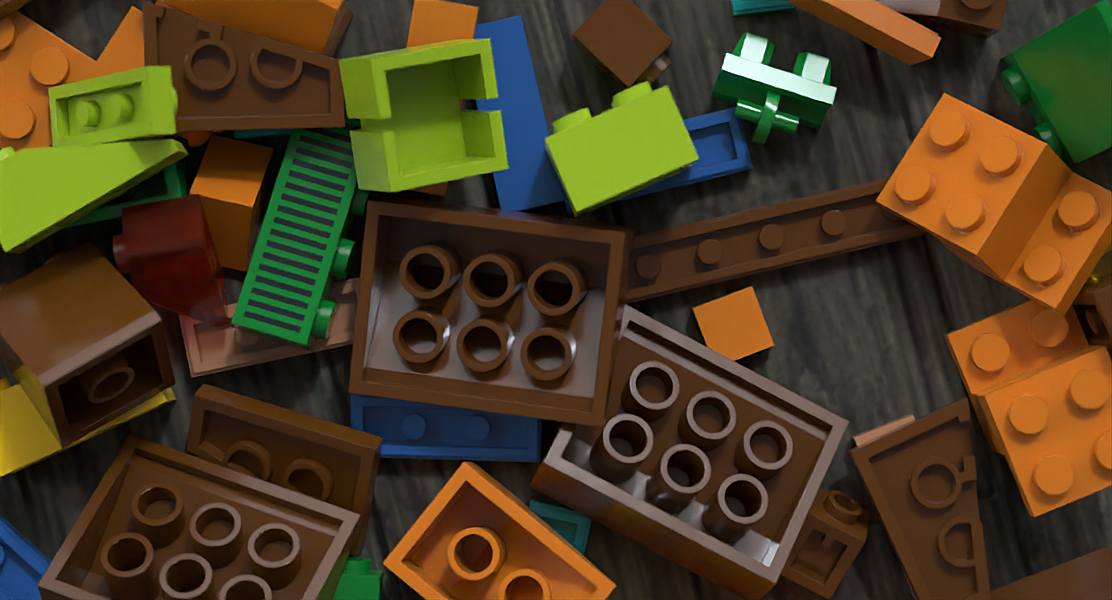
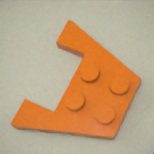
M132 5L98 60H93L17 10L1 20L0 148L3 149L11 146L15 153L22 149L53 147L48 88L145 67L142 11Z

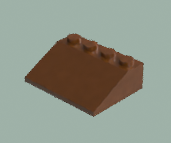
M383 195L368 200L348 393L604 427L628 290L635 226Z
M625 304L605 426L598 427L561 422L529 487L745 600H760L778 581L849 421Z
M129 434L37 586L41 600H332L361 524V515Z

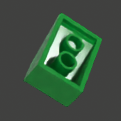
M1102 0L1000 58L1006 68L1000 76L1008 94L1018 106L1026 103L1038 124L1032 128L1034 138L1048 144L1067 167L1112 147V6L1108 0Z

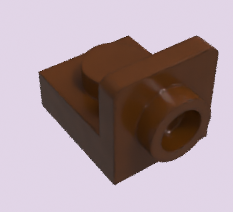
M820 486L780 575L830 600L866 542L870 513L862 508L860 503L849 494L838 490L829 491Z

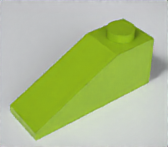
M174 139L22 149L15 153L11 146L0 150V244L5 252L20 254L184 158L188 153L182 143Z

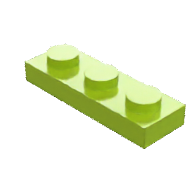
M146 66L48 88L53 147L131 142L176 134L174 118L177 113L178 100L175 89L172 86L170 66Z

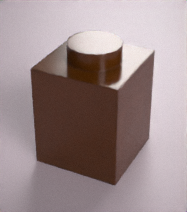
M605 0L572 36V42L623 90L633 87L637 82L641 84L648 81L651 86L672 63L664 54L671 47L673 40L631 0Z

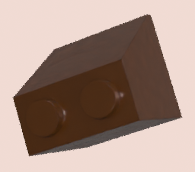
M90 241L73 250H64L53 255L44 266L17 281H8L0 284V357L62 449L176 384L161 318Z

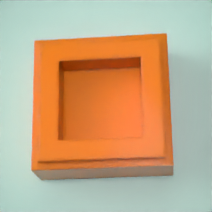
M752 286L692 308L706 347L733 361L775 346Z

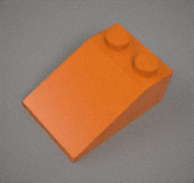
M463 462L382 563L426 600H606L617 586L526 504L474 462Z

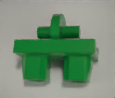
M747 32L742 35L733 53H726L711 96L735 103L736 107L733 117L755 123L751 142L757 144H765L770 129L793 136L798 124L820 130L828 109L832 107L837 90L836 87L830 86L831 60L811 52L799 53L792 73L785 72L769 66L775 45L767 38Z

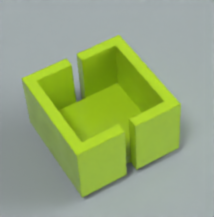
M456 39L339 60L347 117L360 119L361 129L350 131L359 189L396 192L509 169L501 110L460 111L458 100H488L499 97L490 39Z
M647 81L613 96V102L611 103L613 109L592 118L589 109L584 108L552 123L554 135L545 138V150L575 218L692 168L699 160L668 86L652 91Z

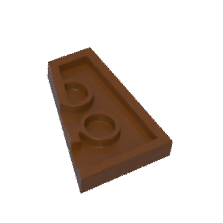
M142 0L144 66L171 67L172 86L175 89L178 100L177 113L174 118L175 132L346 127L345 98L338 59Z
M203 384L198 389L193 398L187 450L203 460L360 514L361 524L350 553L357 557L363 548L383 437L207 384Z
M962 397L848 450L917 600H991L983 525L979 517L975 482L977 480L975 456L972 455L968 397Z

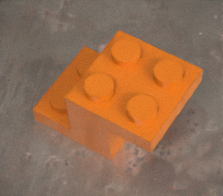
M946 93L938 101L876 199V202L885 210L935 236L962 262L1063 317L1112 241V191L1072 172L1048 144Z
M1029 299L944 334L992 452L1005 455L1030 516L1037 517L1112 486V360L1106 346L1088 344L1073 305L1070 306L1063 317L1036 301Z

